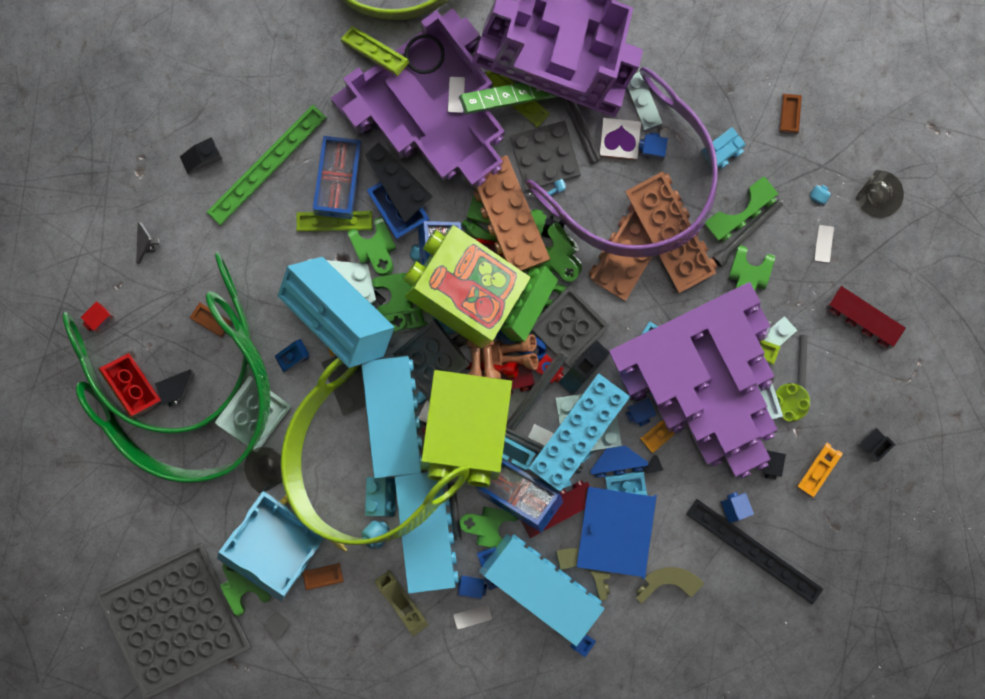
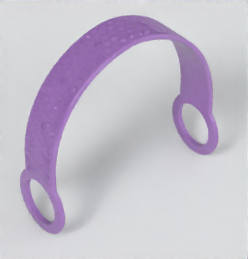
M646 67L640 69L641 77L664 103L676 110L693 127L702 140L711 163V190L702 212L690 227L672 238L652 244L625 245L611 242L581 227L542 187L530 179L526 180L527 187L542 205L579 238L599 250L623 257L656 256L672 251L690 241L701 230L708 219L717 189V158L714 145L704 124L660 76ZM650 78L656 81L667 92L671 99L664 95L656 87V85L652 82Z

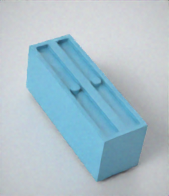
M319 257L287 266L278 297L348 368L384 357L395 327L327 260Z
M405 355L378 358L361 364L374 478L421 473L422 455H419V449H422L421 437L417 436L416 431L420 429L419 418L418 416L415 417L414 410H418L417 398H413L412 391L416 390L415 379L411 378L410 371H414L413 360Z
M598 373L528 469L560 492L630 396Z
M428 472L395 476L400 524L416 511L424 502L430 490L439 482L428 479ZM443 486L440 489V491L435 495L433 500L445 494V486ZM449 499L442 503L420 526L402 536L408 593L455 588L456 583H459L458 571H454L453 567L457 560L456 552L451 550V544H454L453 532L449 533V525H452L451 513H447L446 506L450 505Z
M506 534L479 572L577 646L605 608L600 605L602 601L590 592L588 595L585 594L587 590L576 581L571 583L572 578L560 569L556 572V566L546 558L539 559L541 554L530 546L526 549L524 547L526 543L513 534L511 537Z

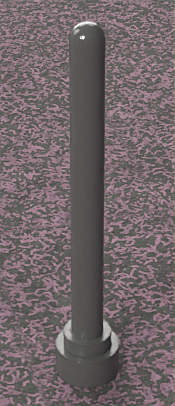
M777 199L724 250L716 251L711 256L718 266L723 267L728 262V256L783 205V201Z

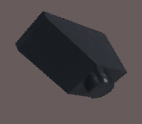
M211 137L192 146L180 156V159L187 174L222 159V156Z
M186 370L155 383L164 406L169 405V408L180 404V400L184 399L193 379V370Z
M766 450L771 460L768 462L769 466L759 470L760 474H765L766 479L776 480L777 477H782L786 454Z

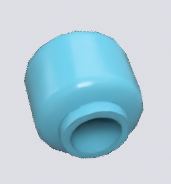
M371 521L362 531V537L364 539L374 538L389 532L390 528L383 521ZM386 542L365 545L370 549H380Z

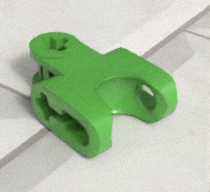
M380 216L374 220L377 229L374 237L363 239L355 228L348 230V235L361 264L370 260L378 275L387 276L393 271V263L388 252L396 249V246L384 219ZM381 262L387 264L386 269L383 270L382 267H380Z
M553 223L548 229V234L553 240V246H545L550 261L540 264V266H546L551 272L555 269L565 281H574L582 271V263L574 255L578 251V246L559 223Z
M739 245L728 279L737 281L735 289L750 282L754 290L756 288L765 290L775 256L767 254L761 265L752 266L746 259L747 247Z
M407 273L381 276L371 280L374 288H385L391 292L390 301L385 305L377 307V310L383 316L405 312L413 308L412 302L404 297L411 286L403 281Z
M416 307L405 312L385 315L384 317L395 327L392 336L401 334L404 331L425 327L428 322H424L422 314L424 310ZM396 320L401 322L399 327L396 326Z
M483 506L482 516L476 514L463 515L460 519V527L464 532L478 535L477 545L497 547L503 540L498 533L500 524L505 521L515 522L518 518L505 510ZM472 518V522H475V525L467 529L464 521Z
M223 563L222 569L228 581L220 584L233 613L237 617L243 615L245 610L242 604L244 593L254 592L260 601L264 603L271 600L269 593L233 569H229Z

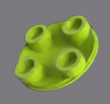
M787 383L775 391L783 415L781 419L788 422L797 421L808 413L810 397L802 386L795 383Z

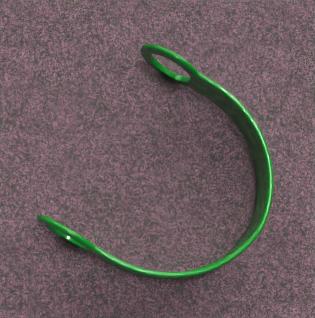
M215 252L219 271L232 299L242 328L251 340L246 314L232 277L221 254ZM64 312L62 315L69 341L79 359L85 377L96 396L112 413L138 428L158 433H182L205 427L221 415L246 381L250 366L243 355L242 367L235 387L226 401L208 418L195 425L179 428L160 427L130 417L128 413L123 411L107 395L95 375L86 346L74 319L68 312Z
M213 291L206 293L208 308L219 326L233 339L243 353L252 370L258 391L259 412L256 428L249 445L239 458L226 465L206 470H188L164 464L141 450L126 435L115 420L113 413L100 401L89 383L80 381L76 384V395L83 410L103 430L116 449L141 470L168 481L181 483L204 482L230 473L255 448L265 430L269 417L270 385L261 356L243 330L234 311L220 295ZM215 302L228 314L236 331L230 328L223 320L215 306ZM84 391L89 392L99 402L105 412L107 422L98 417L91 409Z

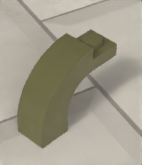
M579 548L556 550L560 570L577 567ZM586 569L594 578L598 598L601 601L608 599L607 595L610 594L608 583H604L603 580L610 578L609 572Z
M663 567L645 576L644 580L648 584L646 586L643 584L635 592L637 594L635 598L642 604L655 589L664 584L678 586L691 598L704 583L696 575L685 569Z
M390 570L374 581L413 637L429 625L417 605Z

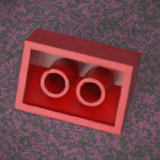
M129 353L98 369L130 417L138 418L151 411L161 401Z

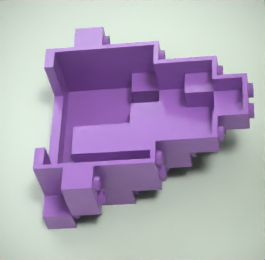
M495 0L486 18L484 29L476 45L471 64L615 117L622 106L625 89L639 68L643 49L625 43L633 7L616 0Z
M453 8L443 16L436 10L421 21L422 31L416 36L423 34L432 35L442 43L445 57L439 69L430 74H420L413 71L407 65L397 77L378 64L365 73L358 67L343 78L346 87L331 97V100L357 134L360 132L365 133L373 124L400 159L411 156L415 152L413 149L418 150L428 165L433 167L442 180L446 178L450 180L458 171V173L461 172L471 187L475 185L479 187L486 182V177L491 173L495 175L502 170L503 161L491 145L499 144L504 139L505 131L489 110L466 115L464 110L463 113L448 112L450 77L465 78L464 93L491 89L492 82L479 66L471 64L473 57L470 54L475 52L480 35L467 17L461 20ZM422 38L416 40L411 45L408 53L409 60L414 67L420 70H429L439 63L441 50L433 40ZM409 41L395 50V52L405 57V48Z
M750 282L609 351L631 401L634 399L636 401L642 400L646 397V393L649 392L669 433H679L687 425L706 465L717 466L725 458L734 477H740V479L751 475L750 471L755 468L759 471L769 466L768 462L771 459L761 440L768 441L774 438V433L778 430L760 390L764 391L770 388L774 381V375L759 343L768 337L767 334L770 333L771 326L760 307L761 302Z

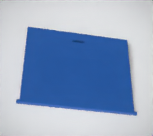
M588 487L577 567L639 576L645 579L657 495L648 496Z

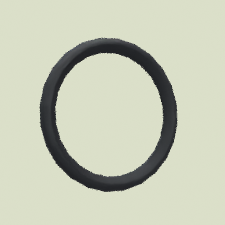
M423 34L409 41L404 55L409 60L408 66L413 71L420 74H430L442 65L445 51L442 43L436 37ZM422 38L433 40L441 50L439 63L429 70H420L414 67L409 60L408 53L411 45L416 40Z

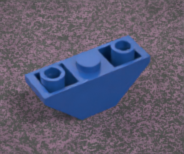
M627 446L607 448L591 468L590 475H595V478L605 477L606 472H614V475L624 474L625 469H633V472L643 471L644 466H648V461Z

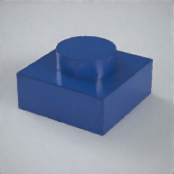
M586 634L577 646L572 643L570 647L586 657L596 641Z

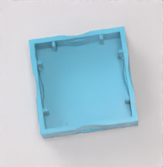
M263 491L247 512L242 524L234 530L220 549L217 559L282 602L321 547L325 538L309 530L285 505Z

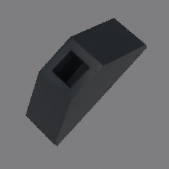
M596 340L558 383L573 395L606 359L609 351Z

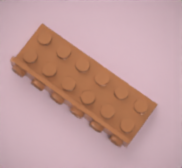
M506 155L500 157L503 161L502 170L495 175L491 173L487 176L486 182L481 186L477 187L475 185L473 194L476 201L481 202L483 208H480L483 218H487L489 222L487 228L490 236H494L497 243H494L497 253H501L504 260L519 270L525 271L550 261V258L510 160Z
M663 171L625 191L652 243L672 238L691 226L688 220L690 217L686 207H681L679 201L682 199L677 190H672L670 184L673 182L669 174H664ZM699 232L682 246L659 255L678 293L716 274L715 268L717 266L713 258H708L706 254L708 251L704 241L700 242L697 237Z
M630 203L628 216L625 217L623 215L618 224L620 226L617 233L613 232L608 241L625 245L652 244L635 209ZM602 251L598 257L601 259L598 266L594 264L588 273L591 275L589 280L621 300L626 301L652 256L639 258L623 257Z

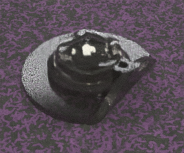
M875 170L857 194L856 201L866 214L876 218L888 217L894 214L903 202V186L892 173Z
M266 446L253 449L246 457L244 463L246 479L250 486L258 493L267 492L283 483L281 455L273 448Z

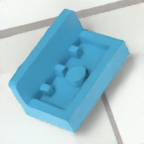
M643 471L605 476L607 490L647 495Z
M366 477L365 516L394 517L396 511L395 478Z

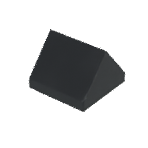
M657 455L652 456L646 467L645 473L647 474L664 470Z

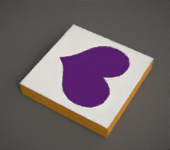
M603 118L599 156L637 160L641 122Z

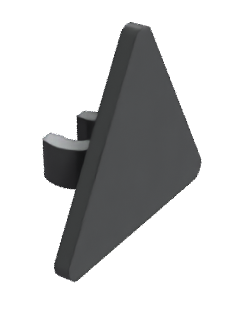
M138 222L136 263L140 264L146 250L156 251V245H159L158 237H151L142 222Z

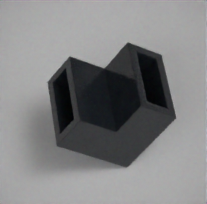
M874 428L858 444L873 462H878L896 445L877 428Z

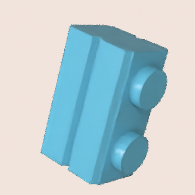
M733 127L712 142L717 158V168L723 169L729 164L728 160L732 156L737 158L744 152L743 148L746 144ZM704 148L700 153L711 166L706 148Z

